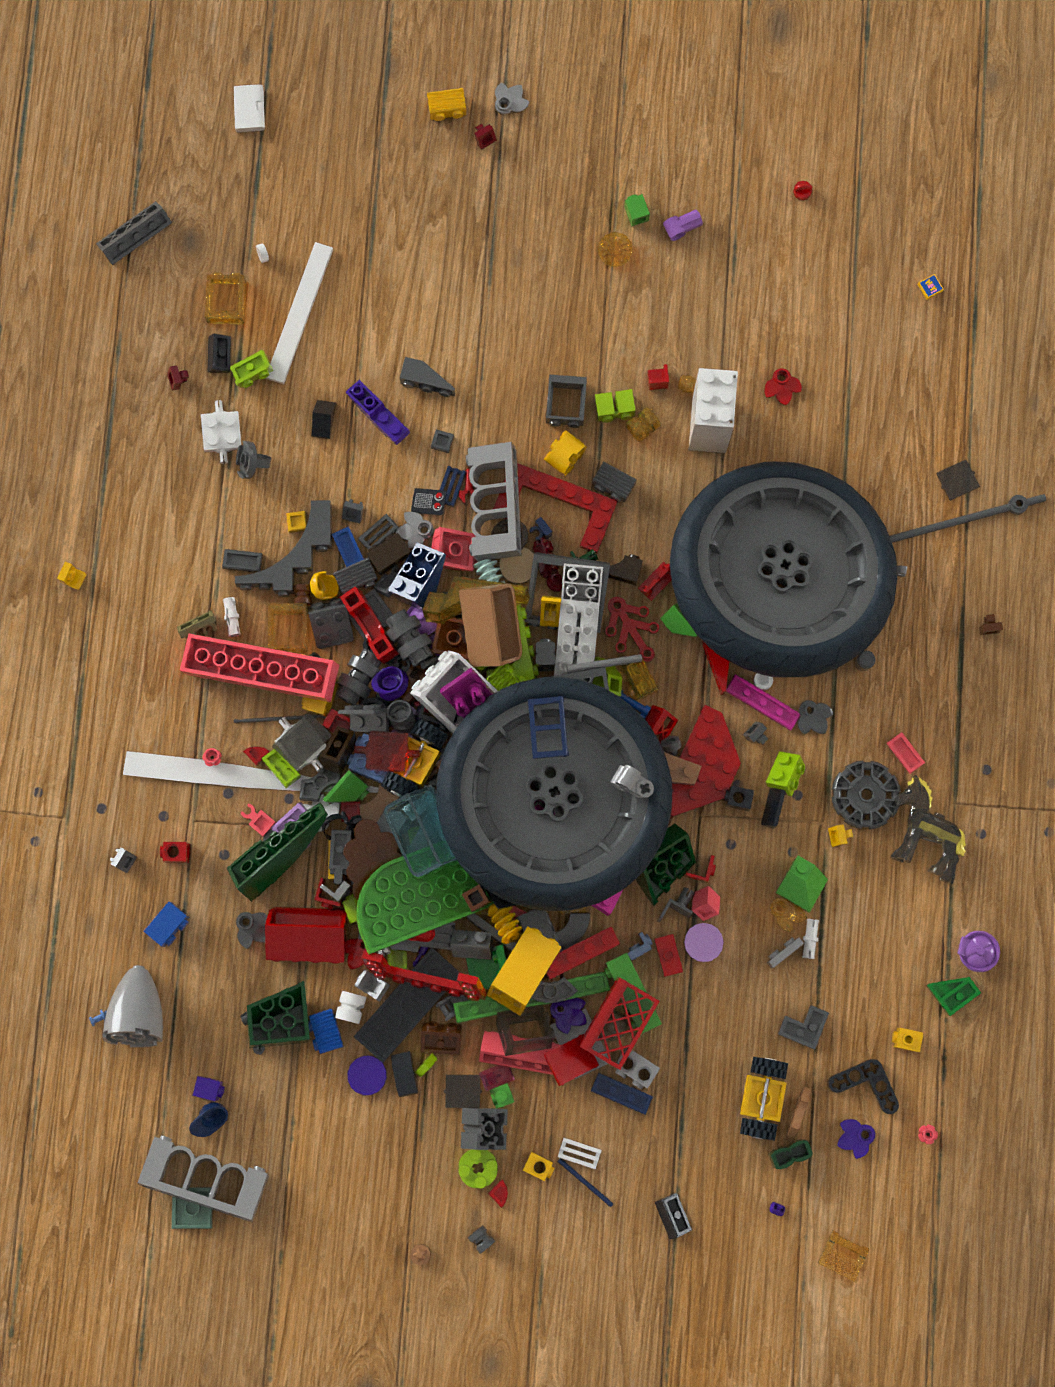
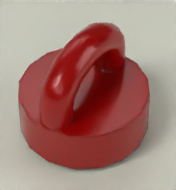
M807 181L797 182L794 186V196L799 200H807L812 194V185Z

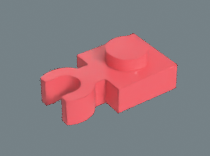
M248 804L247 806L251 808V813L247 815L241 812V815L245 819H251L252 821L249 825L261 836L265 837L276 822L262 810L257 814L255 807Z

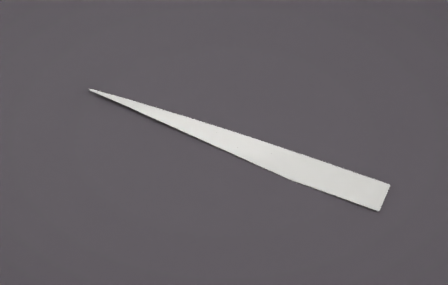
M130 751L126 752L123 775L291 791H300L301 781L313 778L301 775V778L285 788L271 770L221 762L216 766H207L205 761L201 759ZM334 786L329 787L324 792H330ZM370 786L368 791L370 793H378L379 787Z

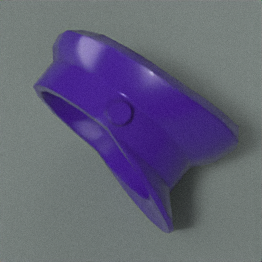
M389 666L383 668L373 677L371 685L373 690L382 699L393 701L402 696L406 691L409 679L402 669Z

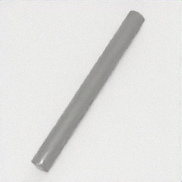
M638 654L567 665L566 670L567 673L637 663L642 662V656Z

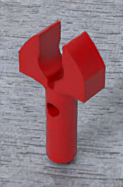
M466 469L465 489L459 491V498L464 505L465 496L468 495V492L472 495L474 491L469 479L471 469Z

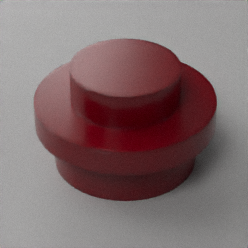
M557 573L550 575L546 580L549 589L554 592L562 591L563 576Z

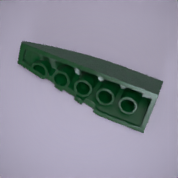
M321 803L302 813L297 821L286 823L283 830L279 832L275 830L269 834L270 838L264 842L262 840L256 842L227 867L237 890L251 902L260 896L271 884H274L295 863L311 843L328 816Z

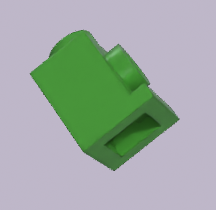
M508 1083L489 1090L496 1108L515 1102Z

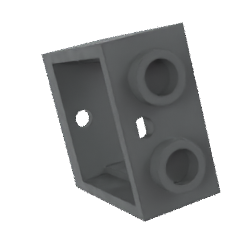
M549 374L546 423L555 427L561 426V424L568 425L571 428L583 426L587 377ZM553 388L581 390L579 418L551 416Z

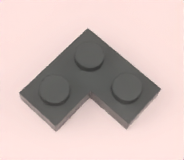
M810 1005L803 1023L784 1016L778 1035L815 1050L829 1012Z

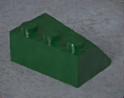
M675 823L668 827L663 842L653 860L636 878L637 883L653 906L659 902L657 899L664 892L667 893L671 889L670 885L676 879H681L696 863L688 833Z
M305 981L247 1005L249 1049L309 1042Z

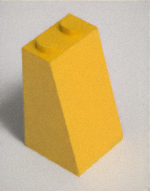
M527 926L491 984L487 996L521 1016L561 949L559 943L553 938H546L538 929Z

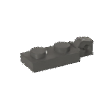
M332 830L329 869L330 874H334L335 885H341L343 883V875H347L346 869L349 862L343 855V849L345 844L351 840L352 831Z

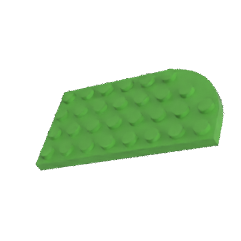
M446 840L393 859L379 867L367 879L358 898L356 915L358 929L368 954L375 953L480 912L494 904L492 902L476 912H471L462 894L479 884L459 864Z

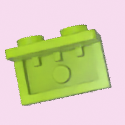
M263 350L230 367L236 379L235 383L240 388L250 387L255 380L264 379L270 375V372L274 371Z
M779 751L766 780L767 787L785 790L787 796L792 797L794 790L798 788L800 776L805 772V764L801 755Z

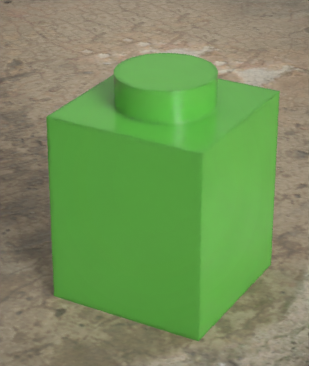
M643 194L629 196L625 200L624 207L631 227L648 222L650 213Z

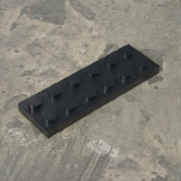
M433 948L428 951L412 970L453 981L457 980L460 973ZM409 982L399 984L355 1034L354 1038L384 1063L446 991L442 990L441 993H438L426 986L417 988Z

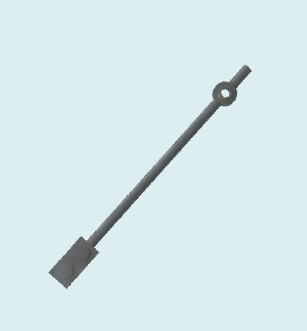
M1042 494L1026 499L1022 495H1015L1009 500L1008 504L890 535L889 537L893 543L1008 511L1015 515H1020L1026 511L1028 506L1045 502L1046 496ZM1016 501L1021 502L1022 506L1018 507Z

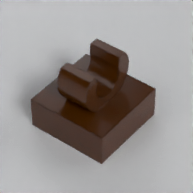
M994 614L986 615L984 617L985 624L979 628L980 635L997 634L1003 630L1002 622L995 623Z

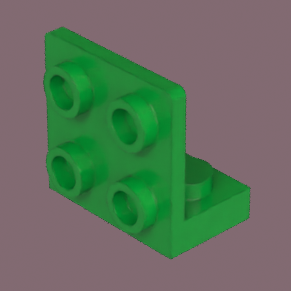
M503 945L494 947L492 960L466 958L469 975L478 977L485 990L490 989L491 984L506 962Z

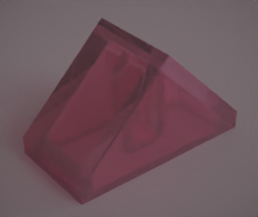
M497 1065L479 1072L485 1091L515 1080L511 1068Z

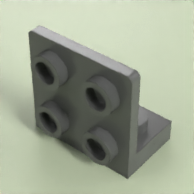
M382 704L345 706L343 710H338V714H350L351 731H389L387 708H382Z

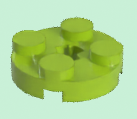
M471 1149L461 1157L458 1172L462 1181L469 1187L484 1188L495 1180L498 1164L495 1156L489 1150ZM480 1162L483 1164L482 1168L484 1170L482 1173L478 1172L476 1174L473 1171L475 1168H472L474 1163L478 1165Z

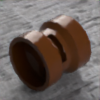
M310 584L293 585V592L296 596L293 598V605L311 606Z

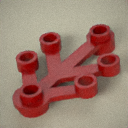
M621 597L611 598L608 602V610L611 613L609 625L605 629L606 636L612 638L616 635L617 629L615 626L619 616L623 625L619 641L615 645L616 652L622 654L626 651V640L629 632L640 649L639 654L642 656V661L645 663L651 662L654 659L655 652L651 647L646 646L636 628L648 631L650 634H656L659 631L658 623H646L630 619L626 612L638 614L640 618H646L649 615L648 607L628 605ZM619 603L621 607L616 609L614 604ZM645 609L647 614H640V610ZM655 625L657 630H650V626ZM612 628L615 632L614 634H608L607 630ZM620 644L624 645L625 647L622 651L618 650L617 646ZM649 651L651 655L649 657L644 656V652Z

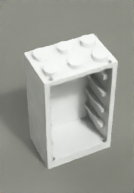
M699 368L692 397L688 450L726 453L734 428L738 371Z
M448 650V652L445 651L439 656V661L435 666L427 669L425 672L426 676L412 686L413 690L410 694L453 734L463 721V717L458 716L457 722H453L456 710L440 693V689L472 666L459 653ZM472 667V669L480 676V678L488 685V687L494 693L498 692L475 668Z

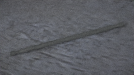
M321 715L284 716L287 720H298L304 717L305 719L326 718ZM283 717L234 719V723L279 721L280 719L283 720Z

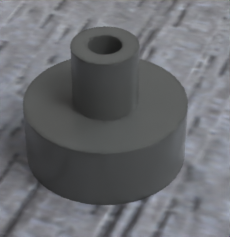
M669 736L661 741V746L664 752L675 756L678 754L677 750L680 749L681 742L678 736Z

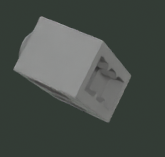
M632 1050L628 1056L633 1062L632 1068L626 1070L622 1067L621 1070L617 1069L615 1073L624 1079L626 1076L633 1079L632 1084L641 1090L643 1087L648 1089L660 1068ZM622 1054L620 1055L619 1059L617 1060V1062H616L617 1064H619V1062H620V1060H621V1058H622ZM641 1069L649 1071L650 1075L647 1080L643 1081L639 1078L638 1074Z

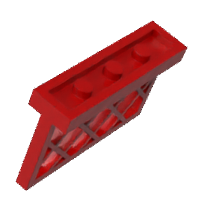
M617 977L578 1046L621 1070L660 1001L624 979ZM627 987L634 990L636 999L625 1001L623 993ZM637 993L643 995V997L638 998ZM648 998L654 1002L649 1010L642 1011L639 1000ZM637 1001L639 1012L628 1015L626 1004ZM623 1005L626 1016L615 1019L613 1010L616 1006ZM640 1015L642 1024L640 1027L632 1029L629 1018ZM627 1018L629 1030L618 1032L616 1021ZM613 1022L616 1033L605 1036L603 1030L605 1024ZM630 1032L632 1037L631 1043L622 1046L619 1035ZM617 1036L620 1047L608 1049L606 1038ZM604 1040L606 1051L596 1052L592 1047L596 1041ZM621 1050L622 1058L619 1064L611 1060L609 1052ZM607 1053L608 1058L605 1057V1056H603V1055H601V1054Z

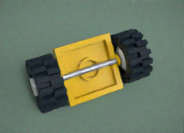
M419 719L410 732L417 740L409 736L405 738L389 767L390 771L381 784L388 792L408 802H412L419 789L415 784L424 786L442 754L438 750H441L448 737L439 728Z
M753 1056L751 1072L766 1076L762 1078L747 1075L740 1114L756 1117V1120L742 1118L740 1134L775 1141L778 1125L762 1121L767 1119L780 1122L787 1082L772 1080V1077L786 1079L788 1063Z

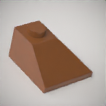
M439 615L431 652L441 655L449 650L459 653L465 660H469L463 620Z

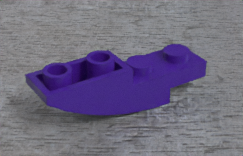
M360 380L346 391V394L365 416L395 445H398L410 434L409 429Z

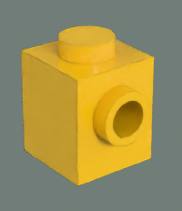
M897 1028L896 1031H893L891 1042L894 1043L893 1047L920 1052L923 1033Z

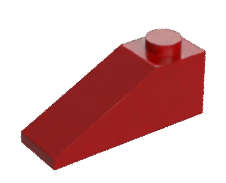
M702 640L701 643L720 695H723L726 692L729 661L716 654Z

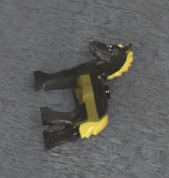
M914 775L912 781L907 782L908 787L894 798L895 805L899 807L911 805L908 816L907 833L904 836L902 845L893 852L890 858L901 863L904 861L910 863L920 838L939 843L943 850L942 856L936 864L929 867L928 872L940 876L939 880L952 885L955 879L956 865L959 861L958 855L964 856L966 852L964 846H966L965 834L954 823L945 820L944 815L937 812L934 814L929 812L932 802V791L924 780Z

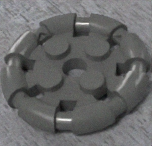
M863 760L853 762L845 766V770L842 773H838L832 785L833 797L831 798L835 811L845 819L844 822L855 828L862 829V827L870 830L884 826L888 823L887 820L891 817L893 818L899 809L901 802L899 800V793H901L899 782L895 775L888 771L886 766L878 762H864ZM864 770H870V776H864ZM850 775L855 777L852 782L847 779ZM881 775L887 780L884 784L878 779ZM841 790H847L846 797H841ZM862 790H869L872 794L871 799H863L861 795ZM886 792L891 793V799H886ZM849 805L855 810L852 814L846 810ZM881 807L886 811L882 815L878 812ZM869 814V820H863V815Z

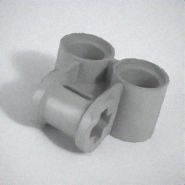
M620 765L610 782L617 789L624 792L627 791L637 798L649 797L654 791L652 782L641 776V772L629 765ZM640 785H644L643 789L645 790V792H641L642 789L640 788Z

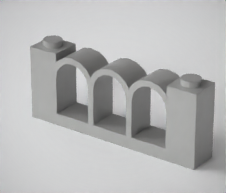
M512 442L468 448L466 464L471 468L469 473L470 482L476 488L471 495L470 503L473 510L477 513L471 524L472 532L476 537L472 538V544L469 546L470 554L477 561L522 556L517 449ZM505 468L506 482L489 485L478 484L479 476L484 471ZM506 493V508L479 509L480 501L485 496ZM508 518V533L488 536L481 535V527L486 521Z
M162 1135L160 1138L154 1137L137 1182L139 1186L253 1223L269 1177L268 1173H265L266 1170L264 1168L254 1166L253 1169L249 1167L246 1172L243 1166L237 1163L225 1164L222 1167L217 1158L212 1155L204 1154L195 1158L190 1149L185 1146H175L171 1142V1138ZM178 1153H185L191 1158L190 1168L182 1188L162 1182L169 1161ZM206 1161L212 1162L217 1166V1175L209 1197L188 1191L198 1165ZM231 1170H238L244 1176L243 1185L235 1206L215 1200L222 1177Z

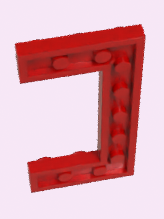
M517 463L519 495L522 488L525 487L592 512L580 548L588 551L593 549L598 554L618 501ZM499 493L493 509L507 507L506 493Z
M363 951L362 959L376 978H392V981L400 984L409 982L417 988L426 986L438 993H441L443 990L455 997L464 995L468 996L467 998L472 1001L486 999L487 992L480 979L476 976L459 973L457 981L393 967L389 965L383 955L377 953L368 954L367 951Z

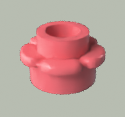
M215 748L207 749L202 756L207 766L218 765L222 757L221 752Z
M923 1125L919 1129L918 1137L921 1142L932 1144L938 1138V1132L935 1131V1127L932 1125Z

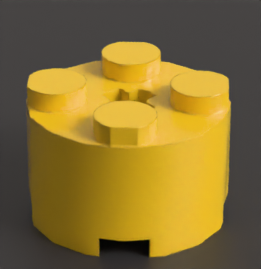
M565 430L560 436V440L555 439L551 444L550 449L552 451H549L543 460L566 476L575 467L574 464L577 460L582 458L587 446Z

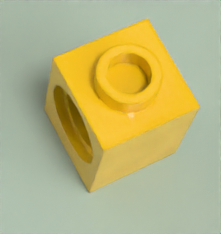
M531 1152L523 1171L545 1181L546 1177L550 1179L555 1168L552 1167V1161ZM541 1161L545 1164L546 1168L542 1173L534 1170L536 1162Z

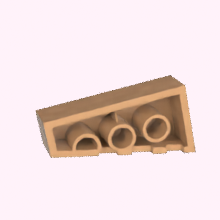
M665 753L672 783L695 785L701 766Z

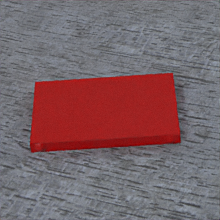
M580 1034L578 1037L543 1054L559 1086H563L565 1083L599 1066L595 1055L578 1046L584 1034Z

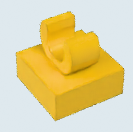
M844 824L828 828L832 847L847 844V839L853 837L852 829L845 830Z

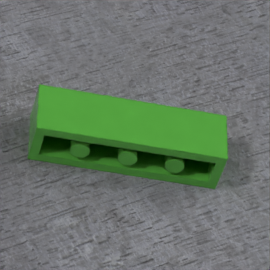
M627 953L605 963L607 967L604 968L608 979L612 978L615 982L616 978L620 977L647 993ZM627 987L623 993L625 1001L636 999L634 990ZM637 993L638 998L643 997V995ZM648 998L639 1000L642 1011L651 1008V1000ZM637 1001L626 1004L628 1014L630 1013L631 1015L639 1012ZM656 1010L641 1034L662 1024ZM641 1016L632 1017V1028L640 1027L642 1024Z

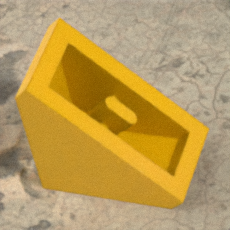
M542 596L540 626L559 627L561 597Z

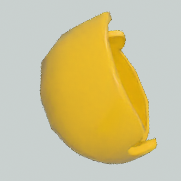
M326 571L315 573L310 581L311 592L319 600L332 599L337 597L339 592V585L335 576L327 575Z

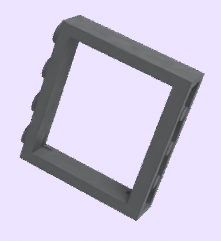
M534 552L526 606L527 619H525V622L533 627H539L540 616L532 615L539 563L564 566V563L603 567L597 633H600L610 563ZM547 626L548 629L558 630V627Z

